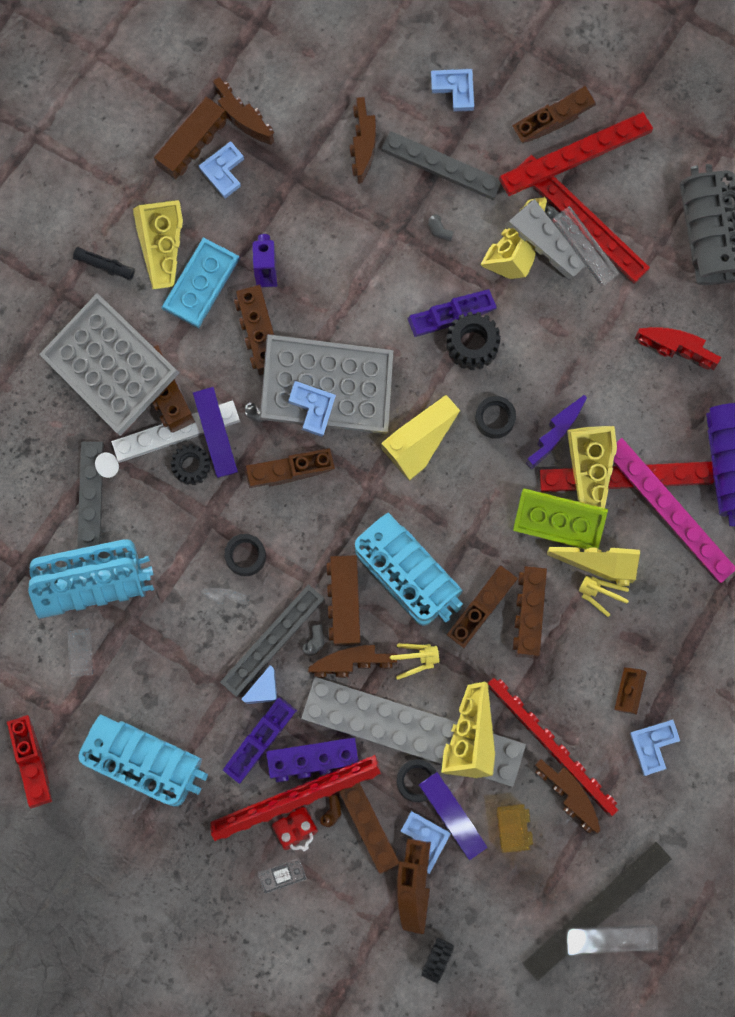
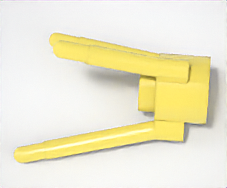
M586 576L579 589L580 592L584 593L582 598L588 600L607 617L610 616V613L595 601L591 595L596 597L597 593L601 592L626 604L629 602L627 599L601 588V585L628 592L629 588L599 580L593 576L592 578Z
M398 643V648L418 649L420 651L419 653L393 655L390 657L391 660L420 658L421 663H425L422 666L397 675V680L425 669L434 668V664L439 663L438 647L431 646L430 644Z

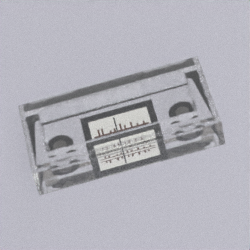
M300 858L257 873L264 895L307 880Z

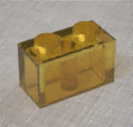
M524 804L497 807L501 853L530 850L529 845H533L532 832L527 830V822H530L529 809H525Z

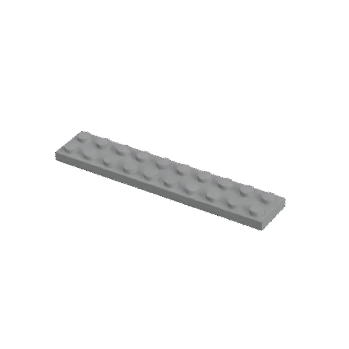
M318 677L314 678L301 718L302 720L441 765L446 744L450 745L454 734L451 731L453 724L457 725L458 723ZM493 734L495 748L493 776L482 778L513 787L526 744Z

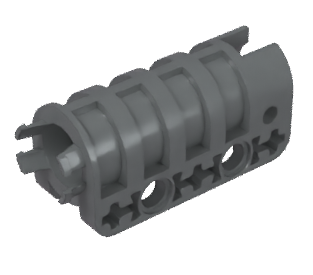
M706 164V173L699 174L698 165L692 166L691 176L680 182V190L696 282L699 285L735 282V276L732 274L735 272V204L732 205V198L735 201V174L728 170L713 172L712 164ZM724 177L727 181H730L728 186L725 182H721Z

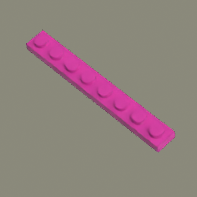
M624 439L618 440L616 442L617 451L613 463L717 582L722 583L735 571L733 563Z

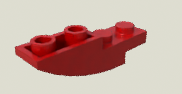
M662 327L639 328L635 336L639 344L656 349L657 353L664 357L669 356L672 358L677 351L683 358L693 359L702 368L707 370H715L722 358L703 348L706 342L705 339L685 331Z
M29 715L8 721L9 734L16 763L20 768L28 806L32 809L53 802L48 785L50 782Z

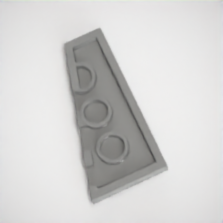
M535 199L505 224L510 229L514 228L519 233L518 236L524 241L528 240L535 246L534 250L540 255L544 254L549 258V263L568 279L574 277L586 266Z

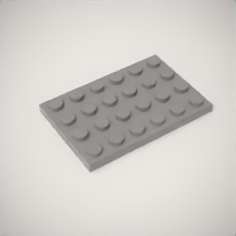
M98 293L39 354L120 436L180 373Z
M267 335L260 420L304 424L308 410L288 403L293 384L297 381L336 395L326 427L387 434L393 350Z

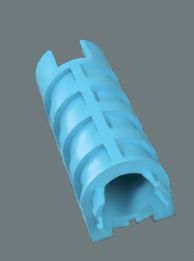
M389 512L379 518L356 539L355 552L358 560L419 625H428L438 616L446 623L451 619L449 616L452 614L447 609L449 606L456 613L462 609L463 603L458 597L463 590ZM383 562L385 565L383 567H376L374 564ZM391 578H392L393 580L398 579L399 582H398V583H397L396 581L390 582V579H391ZM410 593L415 598L407 600L404 598V595ZM420 610L422 612H425L427 610L429 613L428 615H426L425 613L420 615L419 612Z
M125 539L33 559L30 562L29 568L31 579L28 591L37 617L41 619L65 614V611L76 609V611L84 610L87 606L96 604L103 606L115 600L120 602L127 601L130 597L139 595L145 597V591L154 590L153 585L145 586L144 580H151L150 576L153 575L152 566L141 569L140 565L150 561L149 556L139 559L134 543L131 540ZM126 548L129 552L125 553L122 549ZM105 551L108 552L110 556L106 559L100 558L98 554L100 552ZM80 557H83V559L86 560V561H85V562H82L81 559H79V558H80ZM57 561H65L67 565L60 568L55 563ZM37 566H40V568L43 569V570H42V571H39V569L36 568V567H37Z
M101 714L94 722L79 752V760L83 765L174 807L180 806L185 801L189 791L199 795L202 788L193 785L196 777L206 781L208 774L199 770L202 762L201 758L123 721L118 723ZM93 755L100 758V763L90 759V756ZM115 762L116 768L114 771L110 772V764ZM127 771L142 779L139 782L124 775V773ZM155 780L157 786L155 790L150 792L149 784ZM165 790L176 794L177 796L175 799H173L170 796L163 793Z

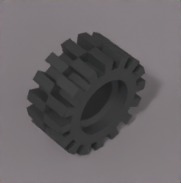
M189 444L186 447V445H183L182 449L178 448L176 450V454L173 453V460L170 463L171 469L181 483L196 485V482L202 483V479L208 477L207 474L208 472L210 473L211 463L205 450L201 449L200 446L196 445L195 447L193 444ZM189 457L196 458L199 461L198 469L194 472H186L183 469L185 459Z
M437 937L421 976L438 984L450 959L454 945Z

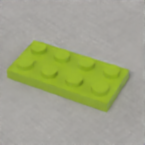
M523 488L513 531L584 549H599L608 509Z

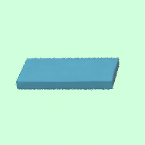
M203 237L164 302L162 310L199 328L240 260V257Z

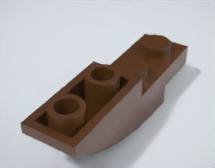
M220 77L213 80L214 90L221 98L217 101L218 105L225 110L227 119L248 136L272 145L274 143V130L269 123L265 124L263 122V116L257 108L254 109L250 103L244 106L239 97L235 98L232 94L233 90L227 81L223 82Z
M585 85L553 105H545L513 124L512 127L523 144L552 133L577 120L578 115L594 107L596 103Z
M365 97L356 98L357 105L353 106L354 118H358L359 125H355L356 137H353V145H349L350 155L355 157L356 163L352 164L353 177L357 176L358 184L363 183L368 174L376 145L375 115L367 116Z
M330 448L245 466L249 488L281 485L335 469Z
M500 565L447 633V636L465 648L518 578Z
M375 645L351 647L318 660L309 667V674H313L314 678H326L327 674H335L336 678H348L349 674H353V665H357L358 669H370L371 665H380V669H392L393 665H397V660H391L390 657L397 654H375Z
M540 759L533 766L537 769L535 774L543 781L548 779L553 784L552 789L561 797L563 795L567 796L561 803L564 806L563 811L572 819L577 817L582 822L580 826L587 833L593 832L598 834L600 831L598 818L581 785L564 767L556 773L548 764Z
M407 839L405 861H399L397 890L400 921L403 930L424 934L430 888L425 887L431 842Z

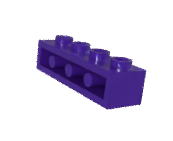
M355 738L266 751L270 779H275L276 783L289 781V776L297 775L298 779L310 778L311 773L320 772V776L332 773L334 769H342L359 762Z

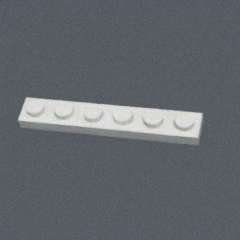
M233 400L219 405L225 427L240 422ZM198 412L192 414L195 423L174 433L171 432L169 426L164 428L163 424L111 441L118 462L120 463L203 435L204 431Z

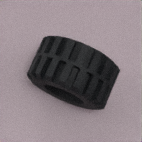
M468 312L466 317L462 314L459 316V320L455 319L452 322V326L448 329L446 347L447 351H449V357L451 359L454 358L456 365L460 363L463 369H466V366H469L470 370H475V367L482 369L485 364L487 366L490 365L492 359L496 358L501 336H499V328L495 327V321L492 320L490 322L489 316L481 317L480 312H477L476 315ZM467 333H478L485 339L486 344L478 350H471L462 344L461 338Z

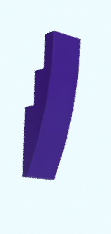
M488 289L453 298L450 302L433 306L428 311L409 315L407 319L414 337H418L452 326V322L455 319L459 320V316L462 314L465 317L468 312H472V315L480 312L483 315L495 310L497 307Z
M214 387L193 392L217 478L238 473Z
M585 395L550 420L549 426L552 430L538 441V446L541 449L527 458L526 464L531 470L545 459L563 440L567 430H570L585 404L587 399Z
M281 697L277 698L266 715L261 718L253 731L237 749L223 768V771L240 784L297 710Z
M438 772L419 784V787L469 861L488 848Z

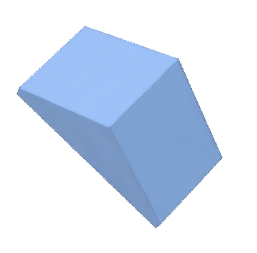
M271 665L241 699L243 702L254 704L275 702L277 700L275 670Z

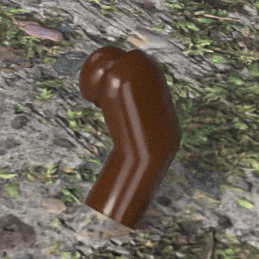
M339 795L328 797L330 808L320 817L322 826L331 827L341 817Z

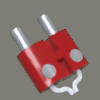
M306 807L293 809L294 811L286 818H281L280 815L273 817L274 824H272V828L284 850L302 849L304 852L309 849L308 844L312 842L313 835L318 832V829ZM309 838V840L306 841V843H305V847H303V846L294 847V846L300 844V841H302V840H307V839Z

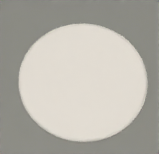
M105 452L98 455L95 467L101 476L110 478L118 472L119 463L114 455Z

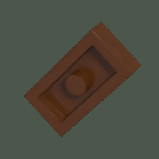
M624 667L614 710L637 715L646 671Z

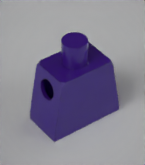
M268 234L259 235L258 241L253 242V270L256 285H260L261 288L277 287L274 241L270 240Z

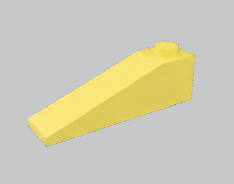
M545 197L535 199L545 212L547 199ZM534 199L528 200L527 203L522 207V209ZM514 228L504 229L501 233L502 239L497 245L494 243L491 245L481 265L509 279L526 277L535 259V246L528 240L524 241L518 236L519 233Z
M176 200L139 205L133 208L152 288L173 287L177 267V253L180 246V231L183 224L180 202Z
M445 395L382 442L383 452L410 481L426 468L460 410Z
M598 426L567 430L578 502L605 508L614 456L617 451L615 427Z
M549 547L547 555L608 581L616 582L618 586H630V583L636 580L640 550L610 548V551L602 552L598 548H590L580 552V549L576 547Z
M480 682L467 686L459 708L461 715L457 725L453 724L451 730L454 732L450 745L446 744L444 749L441 773L472 778L493 776L495 748L488 683Z

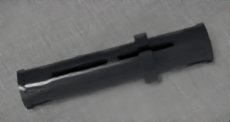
M76 247L73 252L74 260L104 270L111 276H120L129 281L134 277L135 268L123 265L116 259L111 260L80 247Z

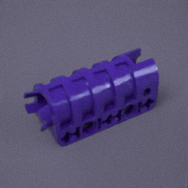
M735 403L711 407L709 409L710 413H706L719 515L728 517L729 526L734 527Z

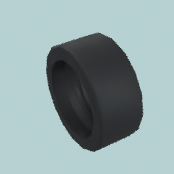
M491 396L484 399L478 405L475 414V424L478 430L484 436L492 439L508 435L516 421V410L513 404L501 396ZM498 405L506 410L508 421L504 427L491 429L484 423V411L490 406Z
M239 534L227 543L224 558L228 567L235 574L252 576L263 568L266 562V551L263 543L256 536ZM241 543H250L258 551L256 563L248 568L238 566L233 560V551Z
M414 759L406 762L400 768L397 774L396 785L399 793L405 799L420 803L428 800L424 793L413 794L409 792L405 787L404 777L413 768H422L427 771L429 776L435 774L436 769L424 760Z

